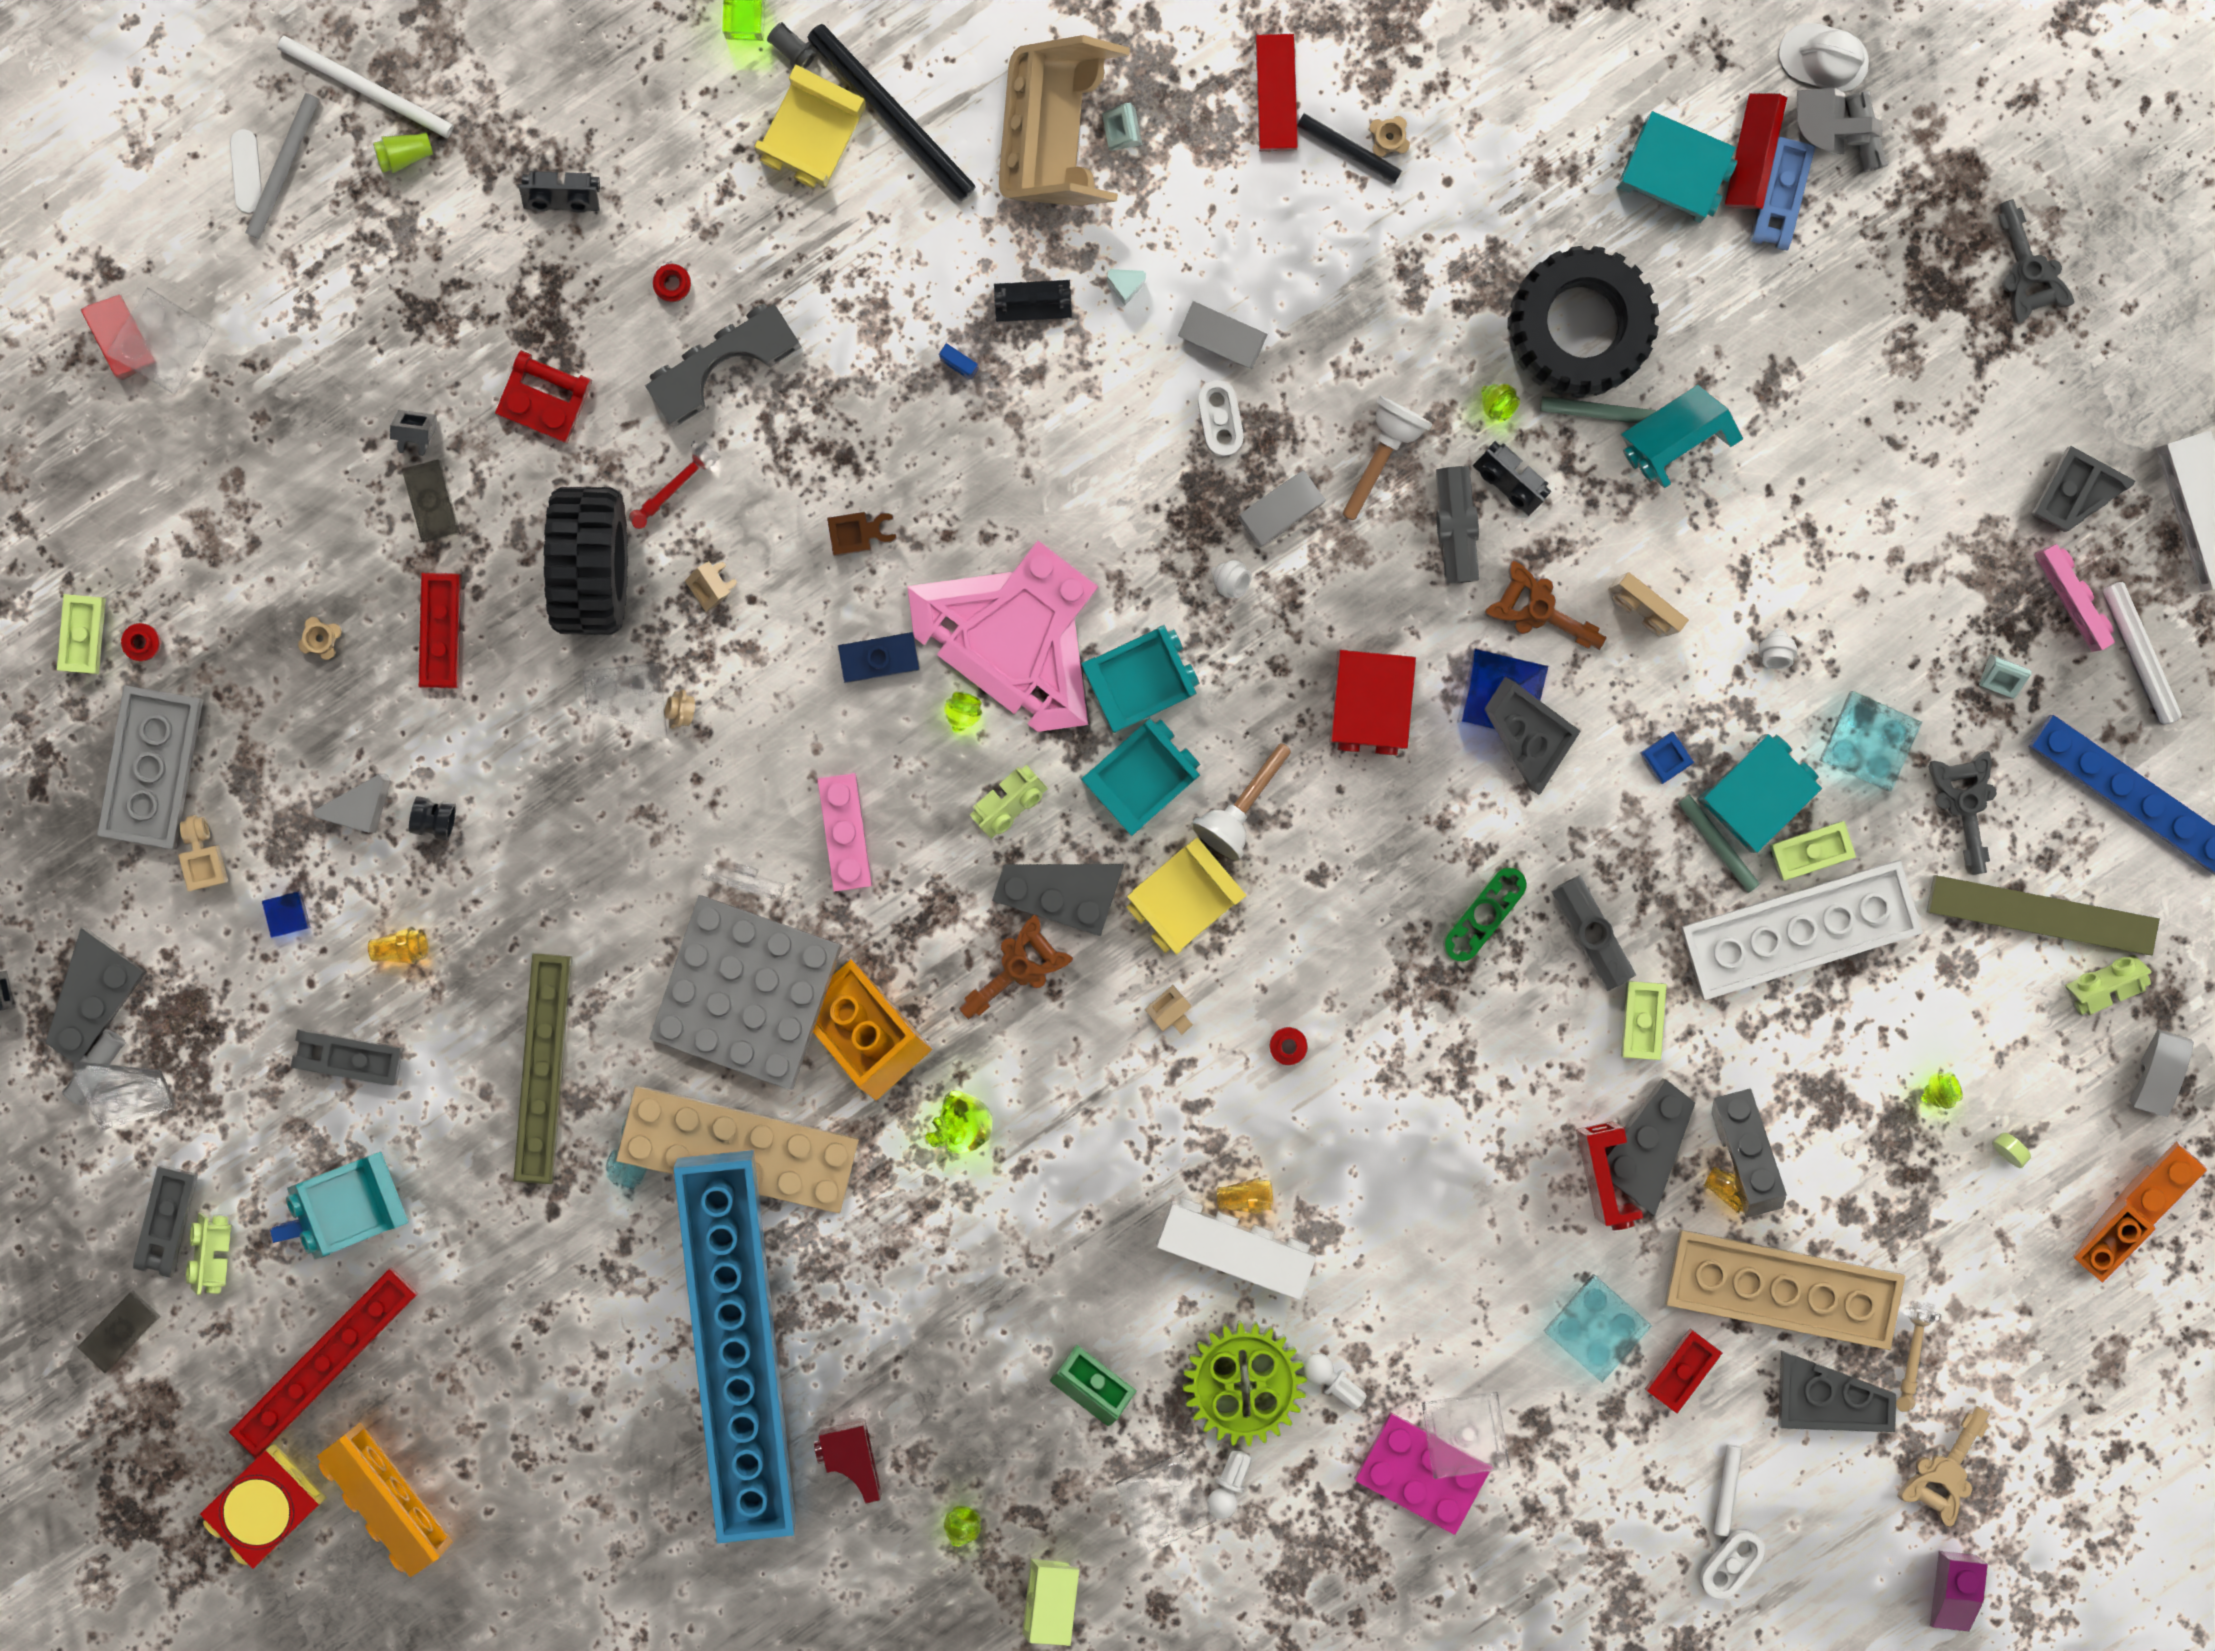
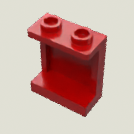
M1348 650L1337 651V677L1332 730L1329 737V742L1338 743L1337 750L1360 752V745L1375 746V754L1398 756V749L1408 748L1416 657Z
M1610 1121L1576 1129L1595 1218L1605 1226H1612V1230L1634 1227V1220L1643 1218L1642 1210L1632 1203L1617 1205L1605 1147L1627 1143L1624 1127Z

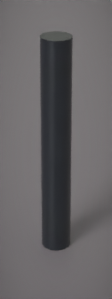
M1303 113L1297 124V127L1394 184L1402 172L1398 167Z

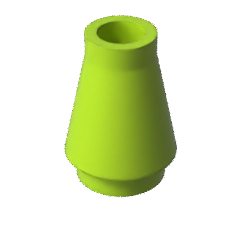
M427 133L381 136V141L373 143L382 173L391 171L394 174L424 157L433 155Z

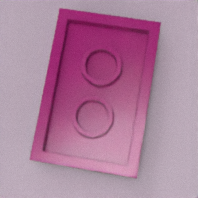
M1390 1411L1354 1479L1369 1489L1456 1535L1492 1468L1488 1464Z

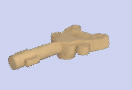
M1976 1406L1972 1414L1967 1412L1960 1424L1964 1428L1948 1456L1936 1455L1932 1460L1926 1457L1919 1458L1916 1462V1469L1919 1473L1911 1477L1901 1487L1897 1497L1905 1502L1919 1500L1936 1510L1939 1519L1947 1527L1954 1525L1960 1508V1497L1966 1498L1970 1496L1973 1490L1971 1484L1966 1480V1471L1960 1465L1976 1437H1983L1989 1426L1986 1420L1990 1413L1979 1406ZM1929 1482L1941 1483L1947 1490L1946 1498L1925 1486Z

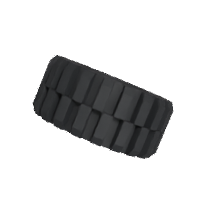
M1583 246L1571 247L1566 252H1555L1549 255L1542 263L1539 262L1519 285V289L1513 296L1510 304L1512 310L1507 321V329L1511 330L1512 335L1509 343L1511 350L1517 351L1520 357L1517 363L1523 371L1528 369L1534 375L1532 380L1539 386L1544 383L1551 387L1550 392L1559 395L1565 392L1570 393L1572 397L1583 398L1588 394L1597 396L1621 385L1641 368L1642 363L1648 359L1653 350L1651 347L1652 342L1658 335L1659 326L1655 325V318L1659 315L1658 303H1652L1651 295L1654 293L1650 282L1644 284L1639 277L1643 272L1636 265L1630 268L1625 264V256L1617 252L1613 255L1606 254L1603 247L1593 246L1591 250H1584ZM1574 287H1585L1602 294L1610 302L1617 316L1618 330L1614 341L1607 350L1593 357L1581 358L1567 353L1556 344L1548 328L1547 317L1551 304L1559 294Z
M559 487L549 497L544 530V592L549 624L559 634L613 635L622 628L627 600L628 535L623 496L612 487Z

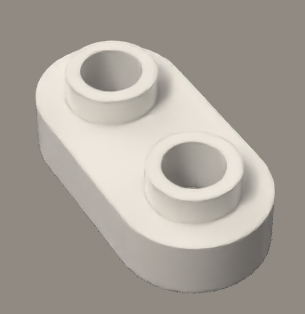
M1212 380L1201 388L1198 395V407L1203 433L1208 449L1217 456L1227 457L1235 454L1243 442L1244 435L1233 387L1223 380ZM1213 394H1219L1223 397L1224 403L1220 407H1214L1210 404L1209 398ZM1221 431H1226L1231 436V441L1226 445L1220 444L1217 441V434Z
M1749 1530L1733 1532L1702 1568L1700 1582L1704 1590L1711 1597L1719 1600H1725L1734 1596L1764 1560L1765 1546L1762 1540ZM1744 1542L1749 1543V1551L1743 1555L1738 1554V1546ZM1717 1572L1725 1573V1579L1721 1583L1713 1582V1576Z

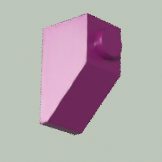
M1939 1551L1930 1622L1932 1628L1970 1632L1984 1602L1988 1564L1977 1555Z

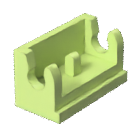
M1031 1558L1022 1632L1029 1643L1071 1646L1079 1569L1077 1567H1070L1068 1562Z

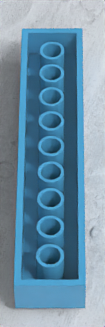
M754 1150L677 1158L674 1165V1177L717 1544L793 1536L796 1516Z

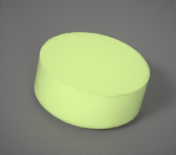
M2001 1133L1992 1142L1995 1150L2009 1163L2018 1168H2023L2031 1159L2029 1150L2018 1139L2008 1133Z

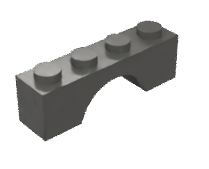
M765 303L757 306L746 315L748 318L746 322L736 328L733 324L724 327L714 335L716 341L705 348L699 344L689 349L682 355L684 361L673 368L665 365L649 376L651 382L646 384L645 387L673 428L706 408L704 401L705 384L712 370L721 362L729 358L745 356L757 359L768 367H772L802 348L775 303L769 307Z

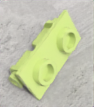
M1027 764L1022 769L1017 767L999 784L1007 793L1006 796L1001 799L992 790L973 806L975 810L970 816L991 839L996 834H1002L1012 826L1014 819L1025 809L1034 807L1041 800L1042 794L1048 790Z
M2135 955L2119 958L2112 965L2096 972L2085 973L2077 980L2065 986L2078 999L2074 1001L2080 1015L2087 1013L2090 1016L2113 1005L2110 993L2115 991L2119 1001L2146 991V986L2151 985L2148 976L2151 970Z
M198 1213L197 1223L191 1224L190 1245L195 1246L193 1261H188L186 1283L191 1284V1289L197 1295H201L202 1286H206L205 1292L215 1294L221 1293V1287L226 1286L228 1259L215 1258L214 1251L229 1252L232 1224H228V1216L213 1215L212 1222H208V1217L203 1213Z

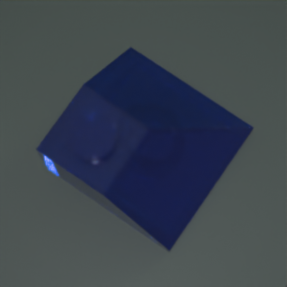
M1474 649L1457 723L1497 732L1484 709L1503 679L1506 677L1516 682L1538 700H1541L1549 666Z

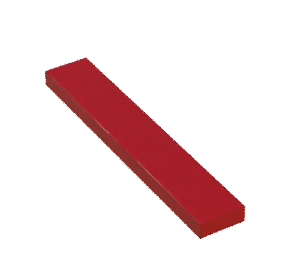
M392 1267L389 1268L229 1433L255 1459L259 1457L419 1293Z

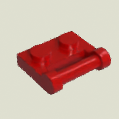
M520 350L514 361L511 375L495 414L568 444L591 388L592 379L580 375L578 378L532 359V354ZM526 373L572 391L573 394L570 402L523 384Z

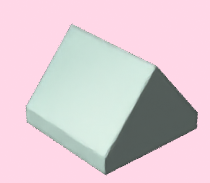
M1125 103L1102 113L1109 151L1142 145L1136 109L1131 103Z
M1110 269L1107 275V283L1124 305L1145 285L1146 273L1137 270Z
M1990 654L1979 685L2015 699L2031 676V671L2026 667Z

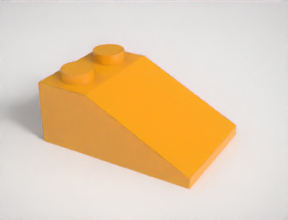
M852 959L832 975L813 1033L855 1084L877 1101L933 1049Z

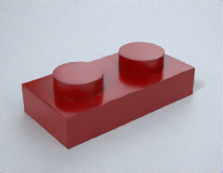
M1690 1328L1645 1387V1390L1678 1414L1723 1353Z

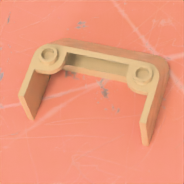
M1080 35L1023 45L1013 52L1008 66L999 171V190L1005 198L1074 206L1117 201V193L1096 189L1092 172L1084 167H1076L1082 93L1092 92L1102 82L1105 74V59L1129 56V47Z

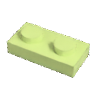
M63 594L57 661L58 671L99 674L106 598Z
M1845 821L1770 844L1781 881L1856 858Z
M1637 981L1626 982L1621 1057L1661 1060L1667 984Z

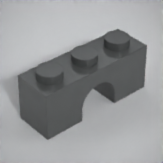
M1751 1088L1714 1098L1711 1113L1722 1146H1727L1731 1155L1735 1171L1734 1183L1746 1218L1782 1209L1787 1194Z

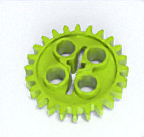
M1239 1320L1236 1331L1231 1332L1225 1323L1222 1326V1336L1218 1337L1216 1333L1211 1330L1209 1331L1211 1340L1209 1345L1201 1341L1197 1342V1346L1202 1352L1200 1356L1196 1354H1189L1188 1356L1189 1360L1195 1364V1368L1184 1369V1375L1192 1378L1193 1381L1183 1384V1391L1192 1392L1194 1395L1186 1400V1405L1188 1407H1199L1192 1415L1193 1419L1196 1421L1205 1417L1206 1421L1203 1425V1431L1208 1432L1213 1427H1216V1439L1218 1441L1228 1433L1230 1434L1231 1444L1234 1446L1239 1436L1245 1437L1247 1446L1252 1445L1254 1435H1258L1263 1443H1267L1266 1431L1271 1430L1279 1437L1281 1435L1278 1426L1280 1422L1289 1426L1293 1424L1288 1412H1301V1408L1294 1402V1399L1306 1398V1393L1297 1388V1385L1307 1382V1378L1304 1375L1295 1374V1372L1301 1369L1304 1364L1302 1360H1290L1297 1350L1295 1346L1283 1349L1287 1339L1284 1334L1275 1340L1272 1339L1273 1327L1269 1326L1261 1334L1259 1333L1258 1322L1254 1321L1250 1331H1245L1242 1321ZM1240 1350L1246 1351L1247 1374L1249 1380L1255 1382L1248 1386L1250 1416L1248 1417L1243 1415L1241 1388L1239 1385H1234V1383L1241 1381ZM1259 1354L1271 1356L1273 1359L1271 1367L1264 1372L1254 1370L1252 1367L1254 1357ZM1220 1357H1229L1235 1362L1234 1369L1229 1374L1222 1375L1213 1369L1214 1363ZM1262 1392H1270L1275 1396L1274 1405L1266 1410L1259 1409L1254 1404L1257 1395ZM1224 1395H1232L1238 1400L1236 1408L1228 1413L1222 1412L1216 1407L1218 1399Z

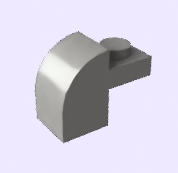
M1836 88L1797 90L1798 125L1804 137L1813 145L1830 153L1844 154V139H1847V144L1864 145L1870 143L1871 137H1882L1881 120L1875 117L1845 118L1844 92Z

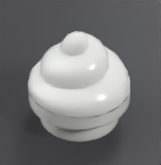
M1230 560L1211 569L1214 584L1222 596L1226 598H1240L1249 588L1252 574L1246 569L1244 563Z
M1776 628L1760 643L1759 656L1766 667L1774 669L1787 668L1793 665V658L1797 656V646L1795 641L1788 637L1785 631Z

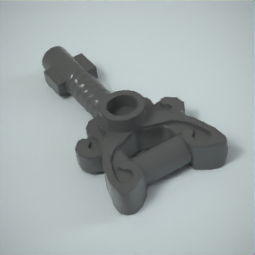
M2014 199L1999 204L2002 214L1998 215L2002 230L2008 229L2019 261L2011 266L2010 274L2004 277L2002 281L2003 289L2007 292H2013L2011 298L2013 321L2018 324L2022 323L2029 317L2032 310L2052 303L2059 307L2073 305L2075 301L2072 293L2065 283L2057 277L2062 271L2060 262L2057 260L2047 261V258L2042 255L2033 256L2022 223L2027 222L2022 207L2017 209ZM2033 282L2045 283L2048 286L2046 290L2026 296V289Z
M1981 752L1970 763L1948 766L1939 761H1931L1928 766L1929 772L1936 786L1941 790L1936 795V805L1941 809L1948 808L1949 813L1952 815L1962 816L1967 842V850H1963L1965 866H1971L1972 875L1987 873L1985 862H1990L1988 847L1982 846L1977 813L1987 807L1986 801L1993 800L1997 795L1996 788L1991 784H1987L1991 772L1990 752ZM1975 778L1974 784L1965 790L1953 788L1951 781Z

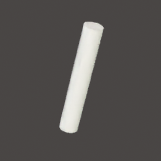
M1727 1444L1714 1527V1534L1729 1536L1742 1451V1447Z

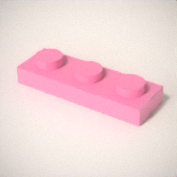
M2057 544L2047 546L2035 553V558L2091 652L2104 650L2114 644L2115 641L2111 636L2114 632L2113 627L2107 617L2102 613L2098 614L2091 601L2094 600V596L2089 586L2084 581L2079 582L2072 568L2075 565L2070 554L2064 548L2060 549Z
M856 773L818 778L833 890L835 892L872 886Z

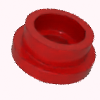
M666 264L661 266L654 274L653 289L662 300L672 303L683 300L690 292L691 278L682 266ZM671 277L679 279V286L675 290H668L666 288V281Z
M136 623L129 626L121 638L123 652L127 657L135 661L150 660L160 649V636L156 629L148 624ZM138 635H143L146 640V644L142 649H137L134 645V639Z
M1284 1027L1273 1034L1269 1048L1271 1055L1277 1062L1283 1065H1294L1305 1057L1308 1044L1306 1037L1301 1031L1293 1027ZM1287 1039H1291L1296 1043V1049L1289 1054L1282 1050V1043Z

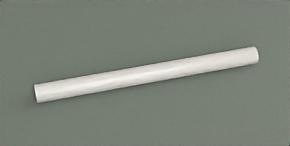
M286 36L280 39L277 46L278 50L445 138L451 135L454 128L453 124Z

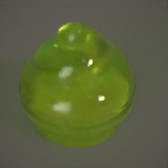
M1507 383L1485 385L1481 389L1484 413L1490 419H1497L1499 422L1506 421L1516 412L1520 405V398L1516 396V390Z
M954 692L952 697L946 700L944 712L948 716L947 720L952 725V730L955 733L972 727L980 720L982 716V710L980 709L982 702L980 699L969 693Z
M1940 1071L1930 1076L1928 1085L1924 1087V1094L1921 1096V1100L1925 1103H1931L1935 1107L1951 1109L1956 1106V1102L1963 1099V1092L1953 1072L1944 1074Z
M956 1506L951 1512L947 1513L943 1527L953 1546H961L977 1539L982 1529L980 1524L981 1517L975 1510L966 1506Z

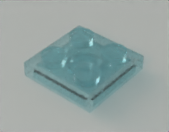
M1850 691L1819 761L1891 792L1922 721L1855 691Z
M1592 1274L1543 1331L1603 1383L1652 1325L1596 1275Z

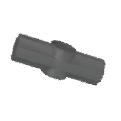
M1469 466L1436 469L1439 509L1436 511L1438 540L1443 547L1444 578L1446 584L1479 581L1476 541L1479 539L1477 510L1472 503V484Z
M1581 875L1569 879L1551 890L1574 932L1576 941L1584 949L1605 989L1609 991L1636 976L1634 969L1613 934L1611 924L1604 918ZM1597 922L1602 928V937L1598 942L1591 944L1585 938V929L1590 923Z

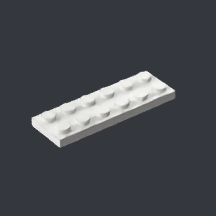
M1901 860L1680 927L1702 1000H1708L1923 933Z

